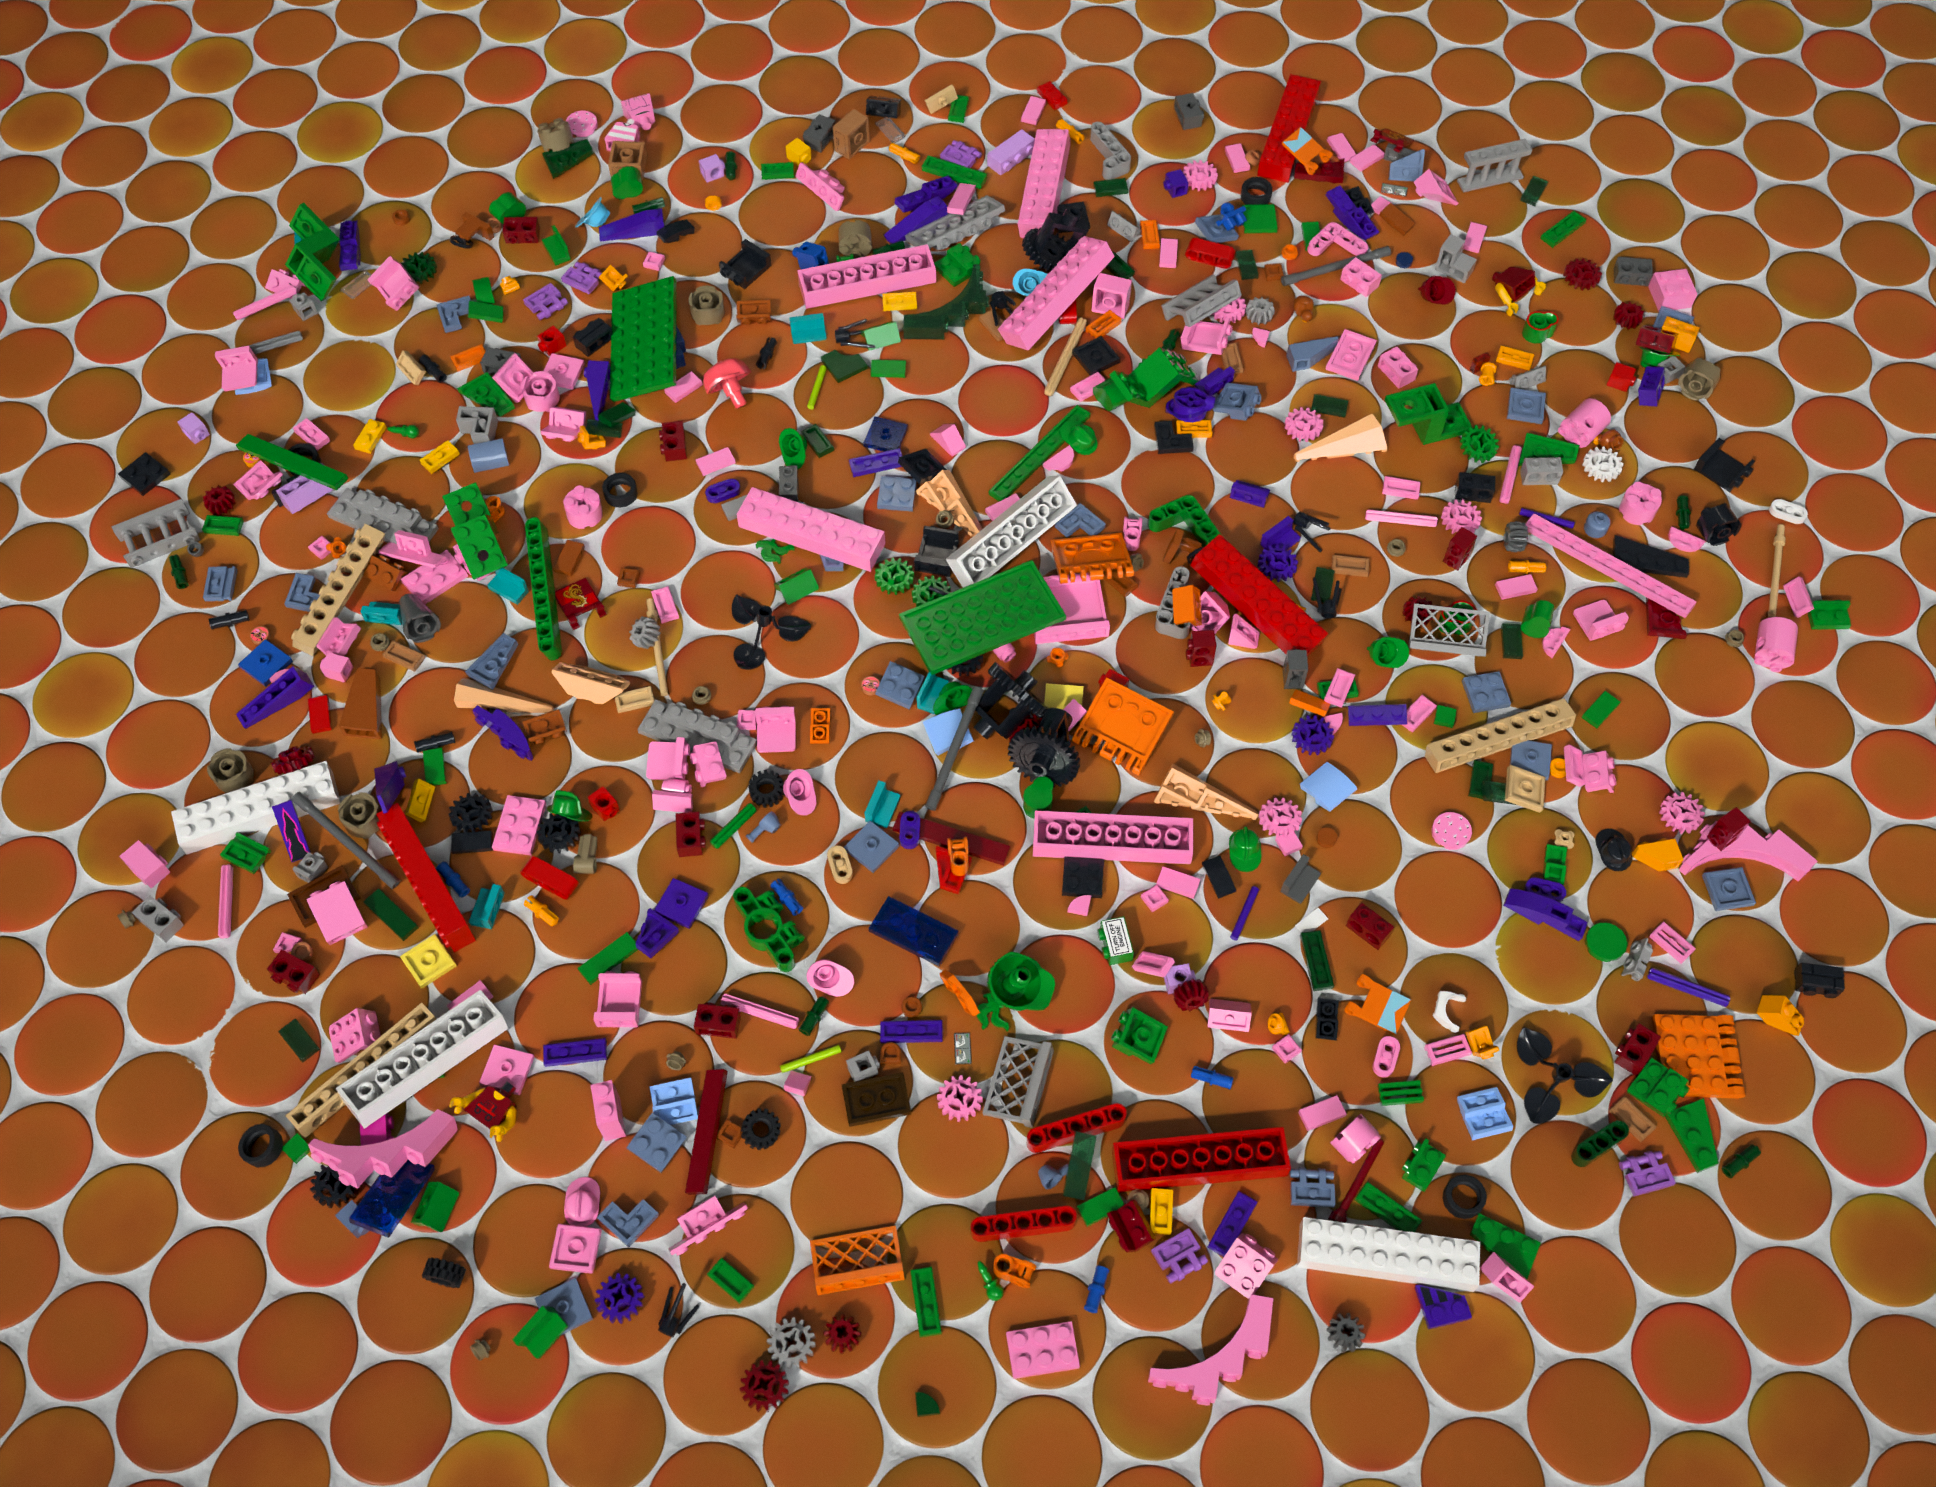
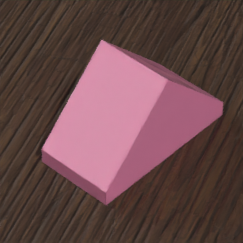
M943 424L930 433V436L952 457L966 448L955 424Z
M1234 614L1228 644L1255 649L1258 646L1260 632L1238 614Z

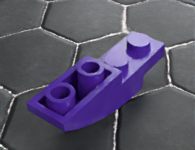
M945 176L922 184L920 190L896 197L894 203L903 213L911 210L914 211L924 202L936 196L943 200L958 185L949 176Z
M1340 185L1326 193L1325 196L1334 207L1333 213L1352 233L1364 240L1379 233L1364 210L1354 205Z
M348 220L340 224L339 243L341 250L339 267L341 271L358 269L361 261L358 222Z
M478 705L473 709L475 721L481 726L486 725L494 734L498 735L501 741L500 744L505 749H512L522 759L527 758L530 761L534 759L524 734L505 713L496 709L491 714Z
M1509 889L1503 905L1538 925L1544 922L1577 941L1583 938L1588 923L1572 914L1574 909L1548 897L1528 891Z

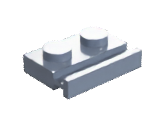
M208 567L203 594L205 601H224V599L232 601L237 575L236 567Z

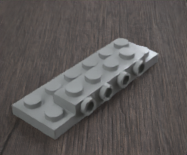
M986 195L968 204L963 215L949 213L905 235L906 241L915 247L928 244L929 250L931 247L936 250L946 249L949 245L960 242L965 237L975 235L979 230L989 228L993 224L992 217L999 216L1000 213L1005 211V207L1002 203Z
M346 488L327 513L330 519L357 530L359 528L362 529L364 524H367L385 533L384 541L387 543L397 544L394 533L398 530L426 536L430 542L439 529L436 524L422 519L418 510L411 508V510L406 509L400 502L394 504L385 496L377 497L369 489L357 492Z
M655 699L637 729L639 734L659 742H676L677 737H683L690 744V753L695 745L716 741L723 766L737 773H741L757 745V739L740 733L736 724L732 722L725 724L717 716H705L701 710L696 708L692 711L687 709V706L681 702L676 704L671 702L668 705Z

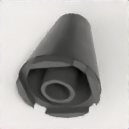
M409 593L401 597L399 605L403 632L406 638L416 643L432 639L434 637L433 634L436 631L439 632L441 627L438 616L415 594Z

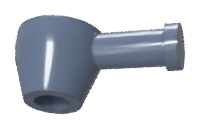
M773 811L769 812L760 821L759 825L749 835H746V838L753 843L764 830L772 834L775 833L781 826L776 814Z
M1070 1160L1068 1164L1058 1170L1050 1165H1044L1038 1171L1041 1184L1046 1190L1051 1189L1061 1181L1063 1176L1073 1170H1077L1078 1166L1074 1160Z

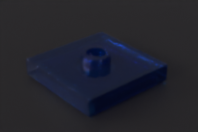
M875 416L864 440V447L883 452L899 449L907 432L908 424Z

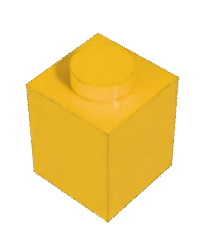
M796 138L786 145V155L790 161L799 167L800 163L806 164L811 160V149L807 144Z

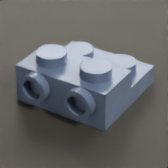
M1226 383L1215 401L1213 411L1227 413L1231 419L1246 421L1249 416H1253L1255 405L1261 402L1258 386Z

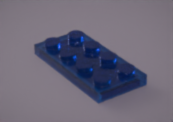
M889 896L868 928L869 932L940 967L959 934L958 930Z
M407 1160L392 1178L385 1174L379 1175L349 1217L350 1223L389 1238L435 1171L434 1165L428 1164L424 1167Z

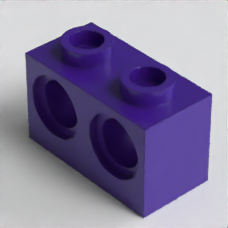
M1646 366L1638 389L1639 405H1658L1665 385L1664 367Z

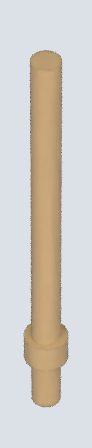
M1782 524L1777 526V533L1773 543L1775 552L1768 610L1769 617H1776L1782 550L1786 540L1784 536L1785 526Z
M649 598L646 600L648 608L647 618H652L657 622L658 612L655 610L654 599ZM658 635V641H655L653 646L660 693L661 696H667V682L660 637Z

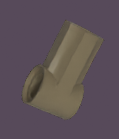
M590 834L580 836L578 854L574 857L573 862L574 873H596L597 837Z

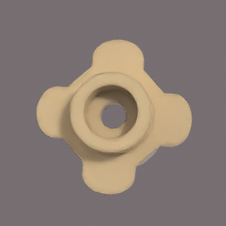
M1557 829L1554 832L1556 836L1555 846L1567 847L1568 849L1574 847V833L1572 831L1564 832Z

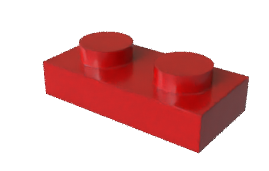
M1051 81L1037 87L1039 95L1046 99V102L1054 111L1067 105L1068 99Z

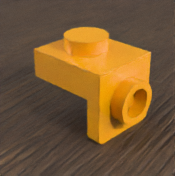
M610 265L599 276V279L614 292L617 288L621 289L627 283L625 279L628 275L625 273L622 276Z
M584 425L580 426L577 438L584 449L605 447L606 441L600 432L588 433Z
M1486 1025L1465 1032L1473 1056L1488 1059L1494 1056L1493 1053L1500 1051L1498 1046L1493 1045Z

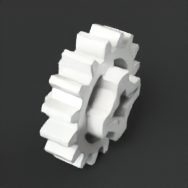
M1595 447L1594 451L1590 449L1588 454L1585 455L1582 466L1585 467L1584 472H1589L1588 477L1594 476L1595 481L1599 478L1601 482H1604V479L1611 482V479H1617V476L1622 471L1624 465L1621 462L1622 457H1617V452L1612 453L1611 448L1607 451L1605 447H1602L1601 450Z

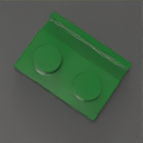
M237 832L235 834L236 837L233 840L231 839L220 856L222 859L255 874L265 861L266 855L271 853V850Z

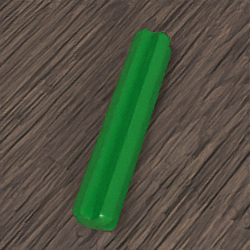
M748 803L710 840L711 845L718 849L756 812L755 806Z

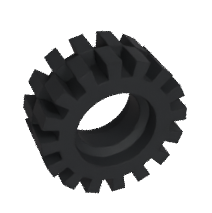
M764 770L763 774L759 771L757 772L758 776L754 774L752 776L753 780L750 779V785H748L752 801L756 802L758 806L762 804L763 808H766V804H769V807H773L772 803H775V805L779 804L778 800L782 801V795H784V783L779 774L776 773L774 775L772 770H770V773ZM764 784H772L774 786V790L767 794L761 793L759 788Z
M761 1108L756 1111H751L745 1117L741 1127V1137L745 1139L744 1143L746 1145L750 1144L752 1149L756 1147L757 1150H761V1148L765 1150L775 1143L780 1135L781 1124L778 1123L779 1118L774 1117V1112L769 1113L768 1109L761 1111ZM757 1122L766 1123L769 1128L768 1134L764 1137L755 1135L753 1125Z
M428 1258L422 1278L441 1286L459 1288L466 1269L451 1261Z

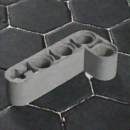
M1094 122L1091 125L1090 140L1106 158L1103 161V178L1111 180L1127 174L1130 171L1131 155L1102 122Z
M1180 566L1174 569L1158 609L1155 622L1157 632L1177 639H1185L1189 635L1190 623L1174 624L1172 590L1188 586L1189 570L1185 567Z

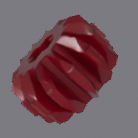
M1630 301L1627 303L1622 302L1616 307L1613 320L1616 321V325H1621V329L1623 327H1626L1627 330L1630 328L1635 329L1642 323L1644 311L1641 309L1642 306L1636 305V302L1634 304Z
M218 485L216 488L211 487L210 491H205L206 495L203 496L204 506L213 515L217 513L221 516L223 512L228 514V510H233L236 500L235 495L229 488Z
M1419 595L1416 598L1410 597L1403 606L1402 614L1405 616V622H1412L1414 603L1432 605V601H1426V597L1421 599ZM1418 608L1417 616L1423 621L1430 614L1426 609ZM1429 618L1423 624L1426 626L1433 618Z
M1191 979L1190 981L1178 984V987L1174 989V1001L1182 1011L1188 1010L1191 1012L1193 1009L1205 1006L1204 1003L1209 1001V991L1200 979Z
M841 1314V1320L839 1321L836 1316H833L834 1324L827 1322L826 1327L829 1330L823 1332V1335L828 1337L825 1344H832L831 1351L833 1352L838 1347L840 1354H844V1348L846 1347L849 1352H852L851 1344L858 1346L859 1341L856 1338L862 1336V1333L857 1331L860 1327L859 1323L853 1324L854 1318L852 1316L846 1321L845 1314ZM846 1330L847 1336L844 1337L842 1335V1338H839L838 1332Z

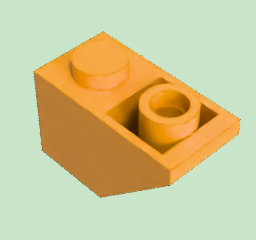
M1663 838L1653 843L1642 842L1637 845L1632 853L1633 858L1659 872L1676 869L1684 860L1676 839L1667 840Z
M1762 995L1757 1014L1767 1025L1794 1036H1799L1804 1025V1018L1786 996Z

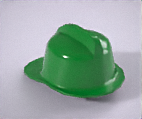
M1639 347L1642 349L1640 364L1645 368L1646 366L1657 367L1659 363L1668 359L1669 356L1681 355L1674 351L1666 353Z
M1068 421L1061 426V437L1077 453L1089 455L1097 449V438L1090 426L1078 421Z
M784 429L779 436V446L786 466L797 465L798 470L805 462L807 441L795 429Z
M1378 638L1372 642L1370 647H1367L1371 659L1376 665L1382 667L1399 668L1406 663L1409 657L1408 644L1398 638Z
M956 681L947 683L943 686L939 697L935 700L933 705L934 714L939 715L966 706L972 688Z
M557 790L552 804L547 807V811L550 813L559 814L576 821H589L593 818L588 810L581 808L579 797L569 791Z
M1247 826L1233 832L1229 838L1230 860L1232 865L1239 871L1251 872L1258 868L1261 863L1260 839Z

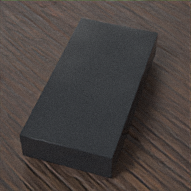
M492 831L452 833L451 852L452 854L492 851L493 833Z

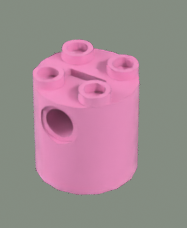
M1590 398L1585 399L1562 421L1558 432L1569 443L1580 445V448L1587 447L1610 424V412L1600 401Z
M1771 617L1762 620L1758 626L1754 663L1768 667L1772 672H1780L1783 668L1794 664L1798 634L1797 624L1790 619L1782 617Z

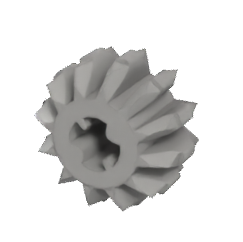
M1255 297L1253 300H1249L1245 312L1247 319L1251 320V323L1256 322L1258 325L1260 323L1265 325L1267 322H1271L1275 310L1273 302H1269V298L1263 299L1261 297L1258 299Z
M641 617L636 619L635 624L632 625V630L629 631L631 634L629 639L632 640L635 646L648 649L650 646H654L655 641H658L657 637L661 634L659 632L660 626L652 618Z

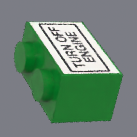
M1125 917L1101 921L1097 934L1099 941L1103 940L1102 954L1104 959L1108 960L1109 965L1133 961L1134 951Z

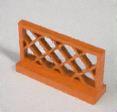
M896 1226L810 1241L817 1295L905 1280ZM893 1233V1240L889 1245L880 1241L883 1235ZM862 1238H869L873 1241L867 1250L858 1244ZM846 1241L851 1246L846 1253H843L837 1249V1246L840 1242ZM876 1244L885 1249L879 1258L871 1253ZM825 1245L829 1248V1251L822 1257L816 1253L815 1247ZM854 1248L863 1252L858 1261L849 1257ZM833 1251L842 1257L836 1265L827 1260ZM890 1252L897 1257V1263L887 1264L883 1259ZM867 1256L876 1261L869 1268L861 1265ZM845 1260L854 1265L850 1271L844 1272L840 1269ZM823 1264L832 1268L828 1275L819 1276V1269Z

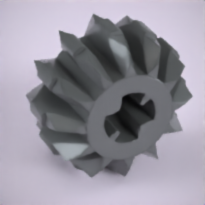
M1515 521L1506 525L1503 541L1507 551L1521 552L1525 550L1528 540V527L1525 523Z
M1339 1313L1336 1316L1337 1320L1332 1318L1330 1320L1331 1326L1327 1327L1326 1331L1331 1334L1328 1337V1341L1335 1340L1333 1348L1336 1349L1340 1345L1342 1353L1346 1352L1347 1347L1351 1352H1354L1356 1350L1355 1346L1361 1347L1363 1344L1360 1339H1364L1366 1336L1363 1332H1360L1364 1329V1325L1356 1324L1359 1320L1358 1317L1351 1320L1350 1313L1346 1314L1345 1319ZM1343 1329L1345 1330V1332L1349 1331L1350 1335L1348 1336L1347 1334H1342Z

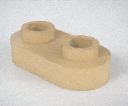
M833 846L827 852L833 878L837 883L846 884L853 877L847 852L842 846ZM836 856L841 857L839 860L834 859ZM841 873H845V874H846V876H844V877H841V876H839V875H840Z

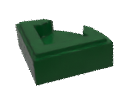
M915 1392L918 1417L940 1415L938 1404L931 1396L922 1392Z

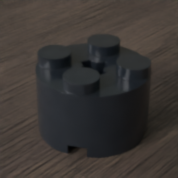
M1723 503L1713 508L1708 507L1702 510L1696 527L1710 545L1718 546L1728 542V537L1732 534L1736 536L1741 529V523L1727 503Z

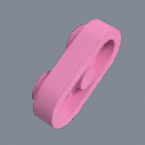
M1386 1036L1378 1044L1372 1068L1379 1077H1388L1395 1069L1400 1044L1394 1037ZM1385 1047H1390L1391 1051H1386ZM1380 1065H1384L1386 1070H1382Z

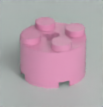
M537 371L532 376H526L523 379L521 389L528 409L537 412H550V407L558 404L560 394L556 381L550 373Z
M1635 482L1626 490L1619 505V511L1622 512L1623 518L1634 525L1650 523L1661 505V491L1648 484Z
M580 485L576 486L574 490L565 496L563 504L566 516L573 527L585 529L584 527L590 526L591 528L600 522L602 507L599 495L594 490Z
M1360 1113L1330 1144L1348 1162L1350 1161L1353 1164L1367 1152L1364 1148L1369 1149L1381 1136Z

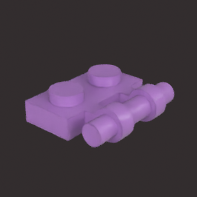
M953 140L952 146L948 145L940 154V159L971 168L976 162V158H980L982 153L977 151V148L966 146L962 141Z
M577 261L575 268L570 267L561 279L563 283L590 295L599 284L598 278L602 273L597 268L593 269L588 264Z
M551 283L523 299L524 304L533 313L541 311L537 314L539 320L547 319L553 312L562 310L563 306L568 304L566 298L559 300L561 293Z
M1660 1151L1644 1152L1641 1156L1626 1157V1160L1619 1162L1621 1170L1629 1168L1632 1172L1627 1174L1625 1178L1633 1197L1676 1184L1668 1164L1659 1165L1657 1160L1663 1158ZM1646 1163L1650 1167L1641 1170L1639 1165Z
M1189 1228L1151 1249V1253L1162 1271L1168 1267L1172 1269L1173 1272L1166 1276L1170 1284L1176 1280L1181 1281L1185 1278V1275L1202 1269L1201 1266L1208 1263L1205 1255L1198 1258L1195 1256L1194 1252L1200 1250V1246ZM1187 1257L1190 1263L1180 1268L1177 1262Z

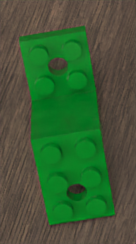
M302 203L298 206L289 225L302 241L294 245L285 265L320 301H323L327 298L337 278L322 263L330 260L340 239L305 203Z
M1160 347L1130 374L1127 375L1115 370L1109 374L1128 402L1147 408L1154 405L1179 381L1191 385L1198 382V379L1195 377L1197 375L1196 372L1187 366V360L1182 354H1177L1174 351L1171 352Z
M1435 383L1385 396V402L1398 427L1412 424L1423 445L1461 436L1469 427L1473 429L1460 403L1447 405ZM1408 405L1412 407V409H1407L1404 406ZM1446 420L1453 421V423H1447Z
M477 482L443 495V500L455 524V527L450 529L473 580L509 566L495 534L499 533ZM463 502H471L472 508L470 511L462 509ZM482 550L487 551L489 555L485 561H481L478 557L479 552Z

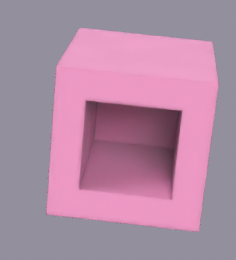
M330 652L327 653L320 663V669L325 677L344 683L354 668L348 657Z

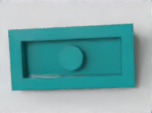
M823 313L789 317L793 344L827 339Z
M504 568L495 571L496 575L488 583V588L518 605L529 592L525 580Z
M370 602L369 606H362L361 614L365 622L402 625L399 604Z
M929 672L917 695V708L934 714L933 705L935 700L939 697L943 686L949 683V680L937 677L935 674L931 675Z
M878 780L864 813L865 822L871 821L883 828H888L901 798L900 794L886 790V782Z
M493 884L491 889L481 888L469 920L470 925L487 929L493 928L505 895L501 885Z

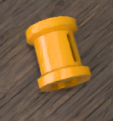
M1490 362L1482 364V374L1479 377L1480 384L1485 386L1494 384V373L1497 371V366Z

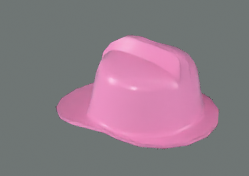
M796 769L785 780L783 791L795 813L806 816L811 814L816 807V795L810 774L803 769Z
M830 959L818 960L807 971L806 976L810 986L836 997L844 996L853 988L854 978L852 973L847 968L834 963Z
M578 1178L567 1188L564 1213L570 1225L588 1227L594 1223L598 1216L600 1187L592 1178Z

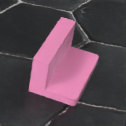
M1218 999L1209 1000L1208 1027L1249 1032L1251 1021L1250 1003Z

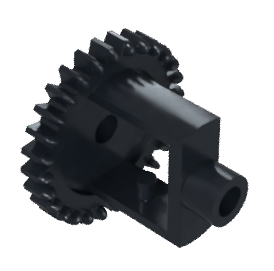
M1072 206L1067 207L1063 215L1049 212L1042 227L1028 231L1022 241L1023 251L1026 252V256H1030L1029 260H1034V264H1039V268H1044L1046 272L1052 271L1057 263L1067 255L1068 251L1083 236L1087 235L1089 227L1084 219H1080L1082 213ZM1054 228L1073 231L1074 233L1069 240L1064 241L1065 236L1059 238V232L1053 235Z
M994 662L989 668L988 673L996 680L982 695L975 709L982 718L976 723L974 729L987 740L995 731L1005 739H1008L1031 712L1038 718H1043L1048 708L1031 692L1038 681L1027 671L1023 670L1015 678L1002 666ZM1012 690L1014 692L1012 697L1015 695L1019 696L1018 702L1020 703L1015 708H1011L1009 715L999 724L988 711L1006 691Z
M1047 708L1038 728L1036 726H1033L1031 730L1029 726L1025 730L1022 728L1012 737L1008 746V755L1011 756L1009 761L1014 762L1013 767H1019L1018 773H1025L1024 778L1029 776L1032 782L1038 777H1047L1053 782V788H1055L1056 784L1059 787H1062L1063 783L1068 785L1069 781L1072 782L1080 768V758L1078 757L1079 752H1074L1076 747H1070L1071 741L1068 729L1073 719L1068 712L1058 708Z

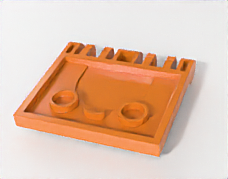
M1122 533L1050 540L1060 584L1068 583L1067 575H1069L1071 583L1075 582L1076 577L1074 573H1080L1082 582L1087 579L1086 573H1089L1090 581L1103 580V571L1106 572L1107 579H1112V569H1117L1118 578L1123 577V569L1126 577L1134 576L1133 565Z
M1106 677L1076 730L1072 741L1078 745L1082 742V747L1085 748L1089 745L1092 736L1097 737L1098 739L1092 748L1094 753L1098 752L1103 741H1105L1099 755L1112 762L1118 749H1120L1121 751L1115 761L1117 765L1122 763L1126 753L1132 755L1126 764L1125 769L1128 771L1131 770L1138 758L1132 773L1140 776L1174 715V711Z
M1653 1015L1654 1033L1661 1036L1656 1046L1658 1062L1689 1080L1688 1087L1690 1089L1685 1097L1738 1099L1746 1096L1745 1089L1742 1087L1743 1079H1726V1074L1742 1073L1740 1066H1734L1740 1064L1739 1050L1734 1047L1737 1045L1736 1039L1725 1038L1720 1040V1035H1732L1735 1033L1732 1015Z

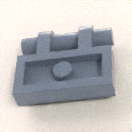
M1306 1167L1290 1170V1177L1298 1178L1299 1182L1290 1183L1291 1205L1335 1207V1184H1326V1179H1334V1171H1325V1168L1306 1170ZM1306 1178L1318 1179V1183H1307Z

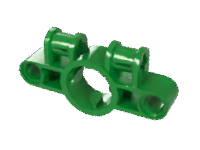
M737 888L733 893L736 908L745 919L744 931L748 943L756 950L766 951L780 971H792L795 967V959L791 949L803 942L805 939L804 935L800 934L796 929L794 921L782 923L779 913L783 910L784 906L778 903L772 890L755 898L748 888ZM747 897L745 901H739L740 898ZM762 920H771L778 929L774 935H770L767 939H757L753 932L750 933L755 923H759ZM783 958H789V959H790V960H789L788 962H786V963L781 962V960H782Z

